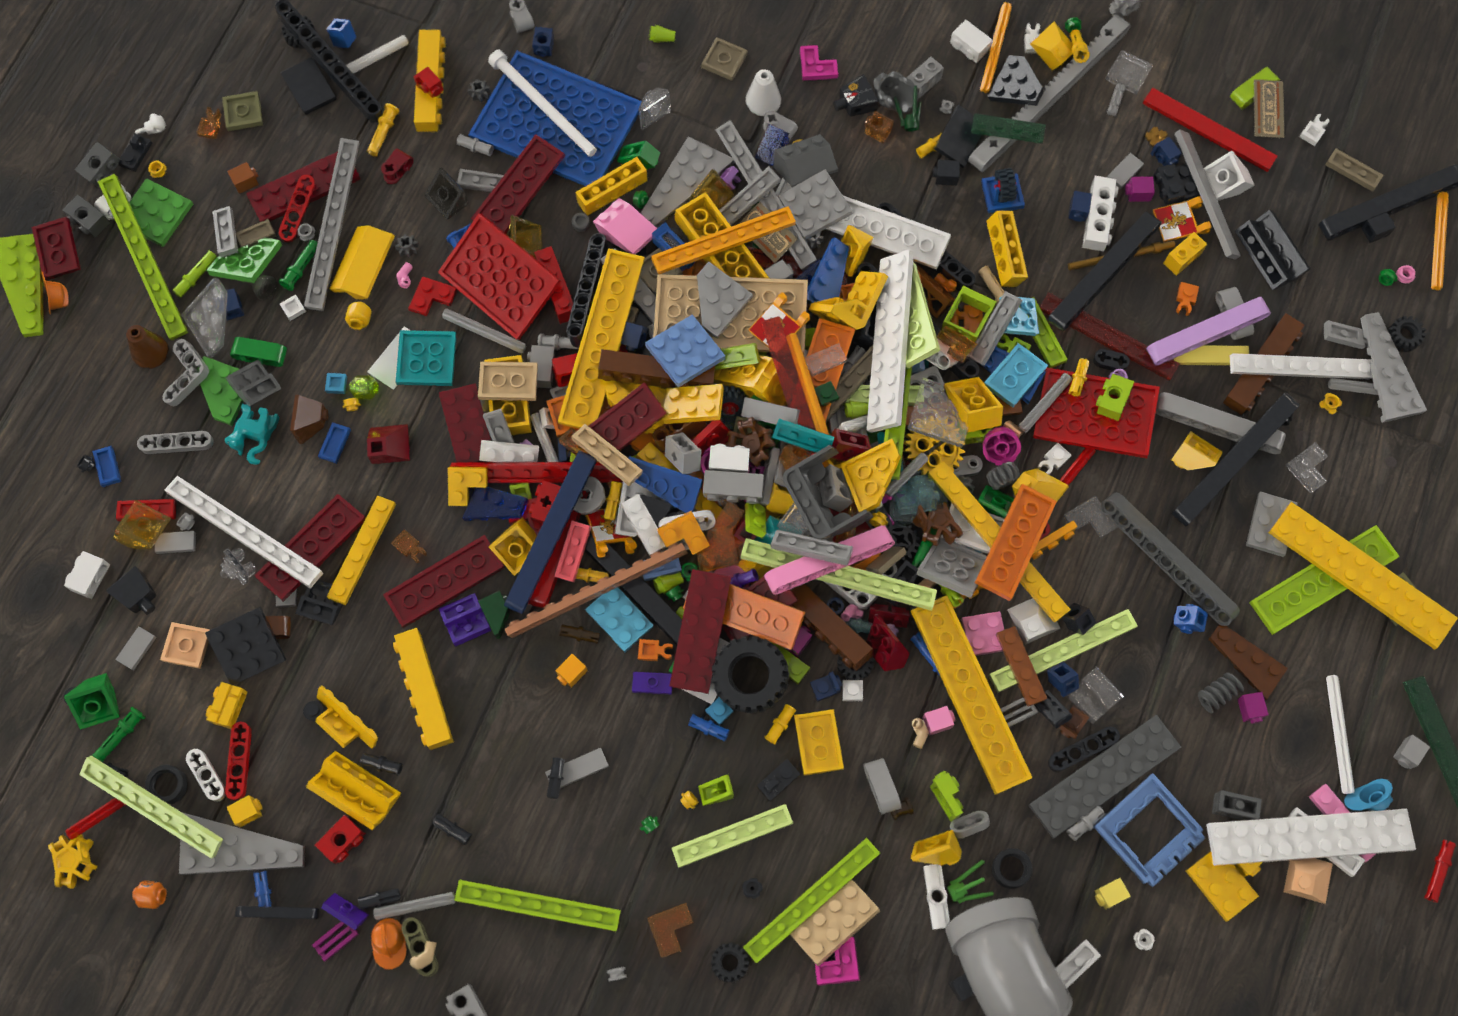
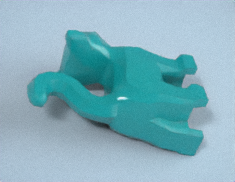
M242 404L243 414L235 423L234 431L225 438V443L231 449L238 451V454L242 456L244 439L248 438L258 441L259 445L251 448L247 453L248 462L257 465L260 464V460L256 459L254 455L264 451L267 441L275 430L280 417L278 414L269 416L268 409L260 407L258 410L260 417L258 420H254V412L251 411V406Z

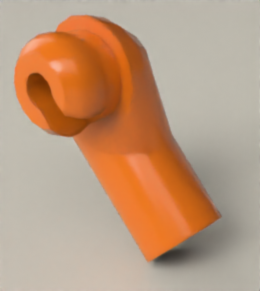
M941 273L937 274L934 278L947 292L955 291L957 286L955 280H948Z

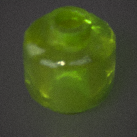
M357 375L350 382L349 390L354 398L367 400L375 397L379 391V384L371 375Z

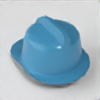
M1377 779L1354 789V793L1347 794L1344 799L1345 805L1351 810L1382 811L1388 808L1393 801L1391 797L1392 784L1386 779Z

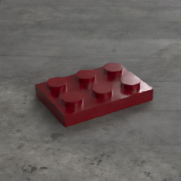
M63 217L32 227L39 263L45 280L81 270L69 218Z

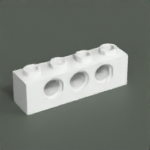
M1100 176L1094 177L1090 190L1092 194L1090 213L1086 220L1082 248L1104 251L1106 246L1110 245L1112 235L1109 234V230L1112 229L1114 218H1111L1116 208V203L1113 201L1118 193V187H1116L1117 179Z

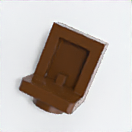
M1072 705L1069 710L1072 714V719L1060 726L1059 729H1061L1060 732L1065 737L1076 739L1090 716Z

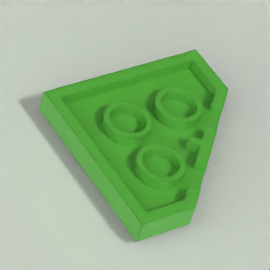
M260 239L258 244L248 247L246 245L238 248L237 253L227 257H216L207 269V272L210 276L255 283L282 244L280 240Z
M204 356L203 361L209 368V374L200 385L211 414L215 420L232 426L244 401L225 378L239 369Z

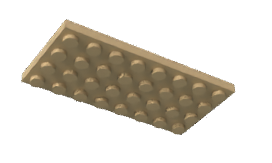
M658 274L653 337L692 314L702 326L697 276ZM731 277L751 292L753 297L718 339L709 332L707 333L720 349L756 343L758 352L774 353L748 330L781 292L787 295L788 300L780 308L797 321L807 308L808 280ZM806 324L796 333L803 354L805 351ZM788 343L779 353H791Z

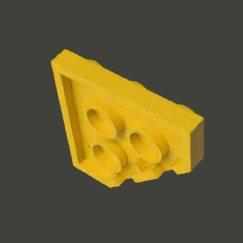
M893 439L840 464L859 513L865 509L871 511L879 507L901 458Z

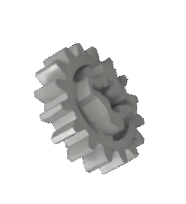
M1114 0L1110 4L1109 10L1113 17L1117 14L1122 18L1136 11L1141 5L1140 2L1144 0Z

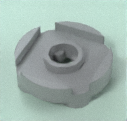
M591 476L583 489L586 492L590 491L589 498L581 499L583 496L581 493L574 508V511L581 515L596 512L606 500L603 485L598 479Z

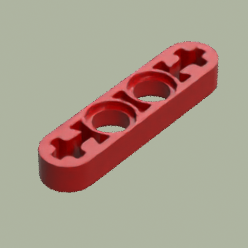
M302 175L293 192L279 229V236L284 242L289 243L295 240L298 228L302 223L316 184L310 175ZM307 179H309L310 183L312 184L311 186L308 185L306 187L305 191L308 193V195L302 192L304 189V184L302 182H306ZM297 196L305 197L306 201L303 205L296 204L295 199ZM292 212L299 214V219L295 222L289 220V215ZM286 222L292 225L290 229L292 236H288L287 238H285V235L283 234V232H287L289 226L286 225Z
M241 721L232 726L225 793L233 801H239L244 798L247 789L252 730L248 724ZM241 727L246 730L241 736L245 743L240 742V734L237 733V730H241ZM238 746H243L245 749L244 754L241 756H236L234 753ZM242 766V774L237 777L234 776L232 772L234 767ZM232 779L236 781L242 780L241 783L237 782V788L240 789V793H236V796L231 793L236 788V783L232 782Z

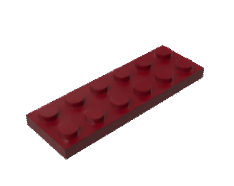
M535 134L472 216L471 220L474 221L478 213H481L506 234L563 160L565 154Z
M338 151L246 193L260 222L267 219L272 221L285 215L297 182L302 175H310L315 180V189L309 203L327 196ZM355 168L351 184L361 180ZM307 179L306 182H302L304 184V189L302 192L306 193L307 195L308 193L305 191L306 187L308 185H312L309 179ZM301 195L295 199L298 205H303L306 201L305 197Z
M337 494L285 547L318 568L365 521L366 517ZM270 561L254 575L258 581L282 602L302 584Z
M485 535L383 594L402 628H405L505 568L500 559L489 548L491 544Z
M692 569L670 687L709 694L713 674L712 665L715 664L731 576Z

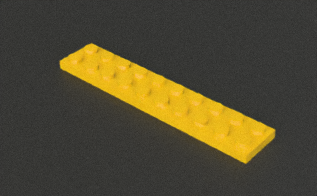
M608 248L558 424L580 429L584 424L589 426L600 417L606 397L605 386L607 383L603 379H598L601 349L619 351L625 323L629 317L645 261L643 256Z
M1293 502L1289 503L1268 532L1434 650L1440 646L1458 619L1451 612Z
M946 595L935 600L932 611L920 607L912 609V616L995 795L1031 779L1030 771L948 596Z

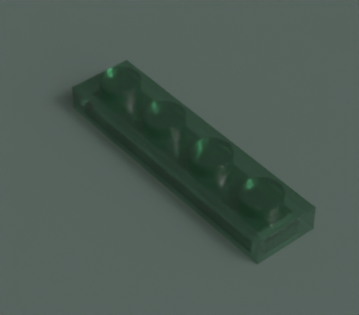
M974 113L971 133L1042 144L1045 124Z

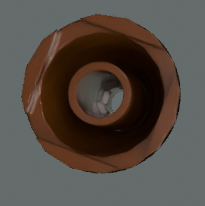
M140 325L131 326L127 330L126 337L131 357L139 367L152 369L166 361L169 347L162 336Z

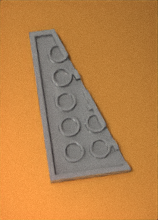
M688 137L640 214L657 228L658 225H661L668 219L669 215L681 207L687 200H691L710 184L711 180L716 176H720L723 170L729 165L732 166L735 161L732 157Z
M1379 312L1366 314L1361 317L1364 338L1368 340L1369 345L1367 353L1371 355L1372 359L1370 368L1374 388L1378 392L1380 399L1377 401L1378 408L1382 409L1383 414L1380 417L1381 423L1422 414L1427 411Z
M183 813L221 837L223 841L217 855L211 859L180 839V875L305 866V846Z

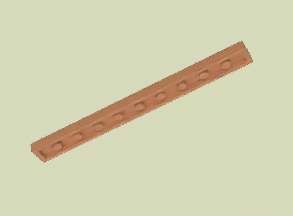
M674 543L668 546V550L662 553L658 551L651 554L650 558L645 561H636L632 564L633 567L627 570L623 568L616 571L615 575L610 578L604 577L597 581L598 584L590 587L588 585L581 588L580 592L575 595L569 594L564 596L561 602L556 604L554 602L550 603L540 612H531L526 615L527 618L521 621H512L509 623V627L505 628L507 636L514 638L688 552L683 543Z

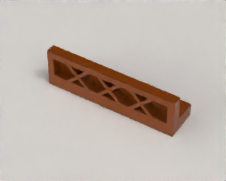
M914 262L921 274L922 287L928 291V298L926 300H928L929 312L936 318H939L945 309L954 303L955 298ZM932 300H938L943 304L938 312L933 308Z

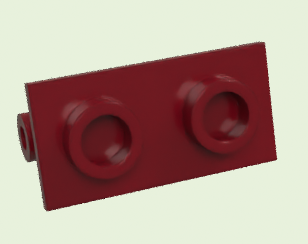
M877 603L870 605L868 622L873 623L875 616L879 615L886 624L907 628L910 614L906 608L892 606L891 611H888L887 605Z

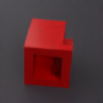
M428 66L414 76L416 86L421 88L425 94L428 93L432 98L437 97L444 90L441 80Z

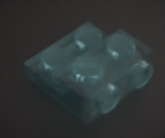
M927 475L912 476L908 483H905L891 496L898 515L917 513L919 505L922 506L924 512L937 510V502L940 501L938 490L934 491L933 479H928Z

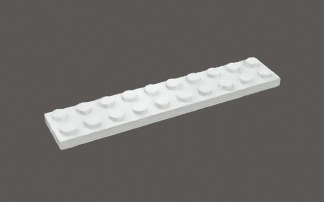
M782 178L776 191L777 196L792 188L784 178ZM843 196L853 214L826 228L827 230L844 235L847 226L852 225L874 237L870 246L892 254L911 250L914 252V262L937 270L950 241L951 234Z
M911 250L880 259L879 273L886 274L888 278L879 295L876 307L866 429L871 433L901 425L914 252Z
M1407 809L1218 822L1206 825L1214 866L1416 850Z

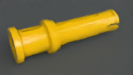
M1072 30L1070 37L1073 44L1072 53L1074 60L1078 63H1084L1090 56L1087 44L1083 42L1079 30Z
M386 103L382 116L378 118L379 125L367 149L368 154L372 156H378L389 128L394 126L393 121L400 112L392 104Z

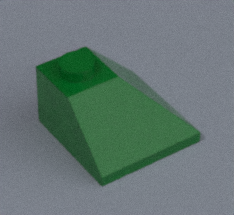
M107 673L86 679L64 696L80 730L120 717L115 690Z

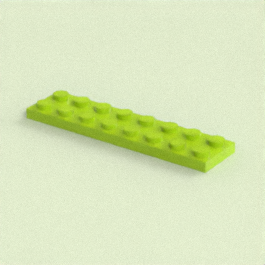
M1377 525L1349 541L1383 566L1400 557ZM1311 564L1249 603L1273 635L1344 592L1347 588Z

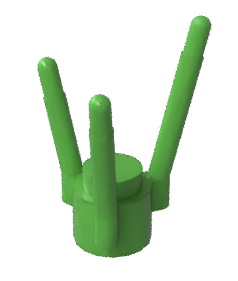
M984 860L975 864L957 879L951 881L950 886H947L948 893L953 902L958 900L959 903L967 900L994 895L993 892H985L964 896L968 894L967 889L984 882V878L966 885L963 882L959 883L985 863Z

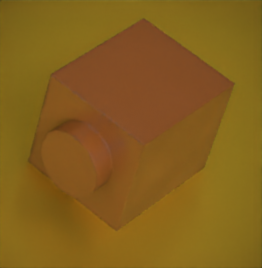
M247 162L227 171L239 194L259 185L256 180L259 176L255 168H250Z

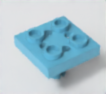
M1018 297L1023 301L1004 333L1036 336L1039 334L1035 299Z

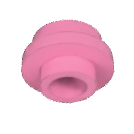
M1408 265L1401 266L1396 271L1398 280L1406 284L1412 282L1415 278L1414 268Z

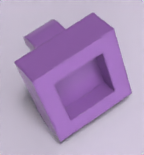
M734 166L726 169L716 183L720 187L726 185L730 190L735 189L732 180L736 183L741 181L736 176L738 170Z

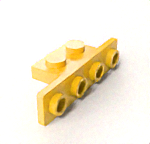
M320 686L316 697L328 709L319 715L315 722L343 748L359 737L373 749L378 739L376 733L366 727L358 716L352 714L344 703L339 702L330 690Z

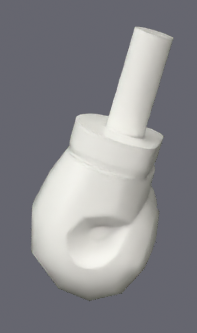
M151 114L150 120L144 123L145 127L136 130L135 133L147 132L150 135L164 131V118L157 114Z

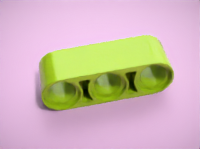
M1268 67L1261 70L1231 93L1230 98L1242 110L1254 102V79L1280 81Z

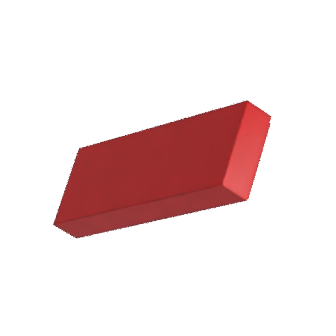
M175 499L117 501L116 520L176 519L177 501Z

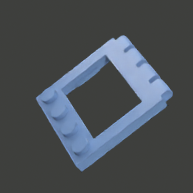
M1153 773L1093 826L1143 884L1148 882L1151 887H1154L1163 878L1159 870L1167 875L1178 864L1173 857L1181 862L1192 851L1188 844L1196 848L1205 839L1201 833L1203 828ZM1158 796L1185 828L1143 866L1135 853L1116 834Z

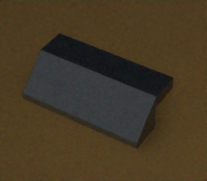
M1268 210L1255 221L1248 220L1235 230V233L1272 290L1298 279L1311 269L1273 210Z

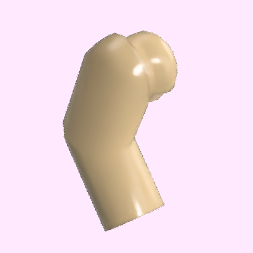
M915 718L912 721V726L917 737L913 745L922 749L929 735V730L922 719Z
M426 941L424 952L417 957H412L410 960L413 968L422 969L433 961L436 942Z

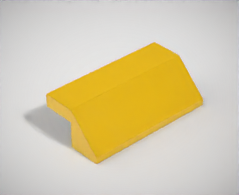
M369 225L358 226L330 286V290L334 293L346 292L356 300L368 299L395 236Z
M334 751L324 760L320 772L308 781L306 788L371 830L376 828L385 819L401 792L337 751Z

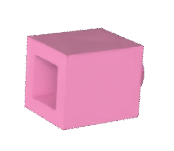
M947 706L923 715V720L929 730V736L951 729L954 726V713L952 710L949 711Z

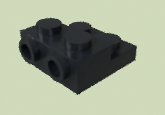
M1175 164L1156 169L1153 178L1155 184H1158L1159 195L1164 200L1165 206L1188 201L1200 196L1187 164L1176 167Z

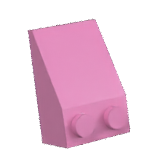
M620 198L593 221L599 233L603 234L606 240L634 255L652 240V232L657 229L633 206Z

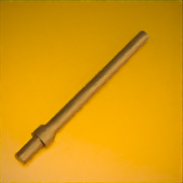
M1175 242L1152 243L1151 246L1142 247L1134 256L1161 253L1162 250L1175 248ZM1104 256L1068 263V269L1074 270L1096 265Z

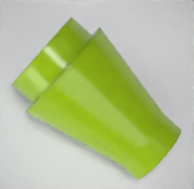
M658 25L651 26L649 40H653V42H674L675 31Z
M851 400L845 403L846 418L854 419L868 415L869 403Z
M680 572L657 576L653 580L658 594H665L684 582Z

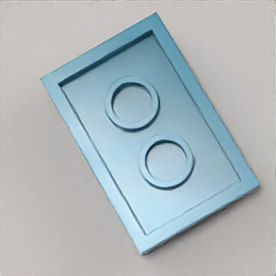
M1018 343L984 384L991 392L1013 408L1047 369L1048 365Z
M618 587L601 595L585 609L624 653L654 628V625Z

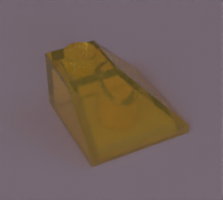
M135 500L117 526L113 539L129 548L151 550L171 518Z

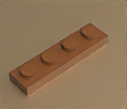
M1013 626L997 632L996 637L1027 707L1047 700L1016 627Z

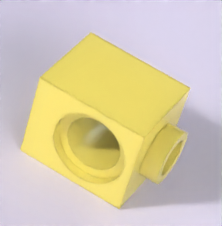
M1121 878L1095 890L1097 894L1095 895L1096 901L1104 909H1108L1131 897Z

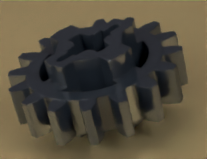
M895 521L890 534L895 542L893 546L904 547L906 550V554L900 559L901 563H904L905 558L910 561L912 555H916V549L920 546L916 542H919L921 538L920 536H915L918 532L917 529L911 530L912 524L907 527L905 526V521L901 525H899L898 521ZM908 536H910L912 540V545L911 542L908 540ZM899 540H902V541H903V542H901V543H899V544L896 543V541H899Z

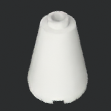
M760 70L757 72L747 92L746 104L752 113L765 116L769 111L776 112L781 103V95L773 74L768 70Z

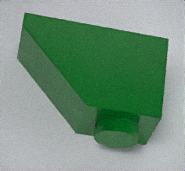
M645 140L623 146L617 161L625 164L638 157L646 169L655 168L661 152Z

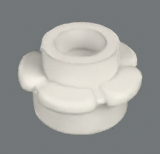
M1141 929L1140 932H1136L1134 935L1137 948L1149 950L1153 947L1155 939L1148 930Z

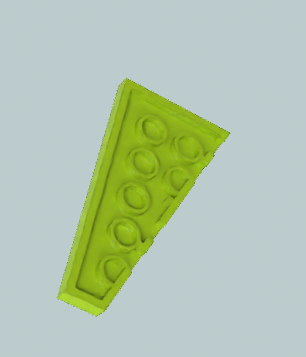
M33 234L0 238V280L21 333L24 337L44 335L43 278Z

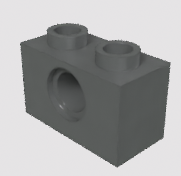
M96 142L75 170L89 182L100 187L98 181L108 177L121 159L105 146Z
M78 194L63 209V212L67 215L73 226L77 224L82 233L85 235L90 234L94 238L110 223L103 213Z
M1221 790L1214 794L1212 814L1243 821L1259 820L1262 799Z

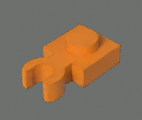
M1184 282L1180 283L1176 301L1181 303L1176 308V313L1179 314L1181 308H1185L1187 311L1186 316L1192 311L1191 305L1194 306L1196 303L1199 286Z
M640 639L638 660L658 661V656L670 660L672 655L666 654L665 650L673 649V645L666 643L663 646H659V640Z

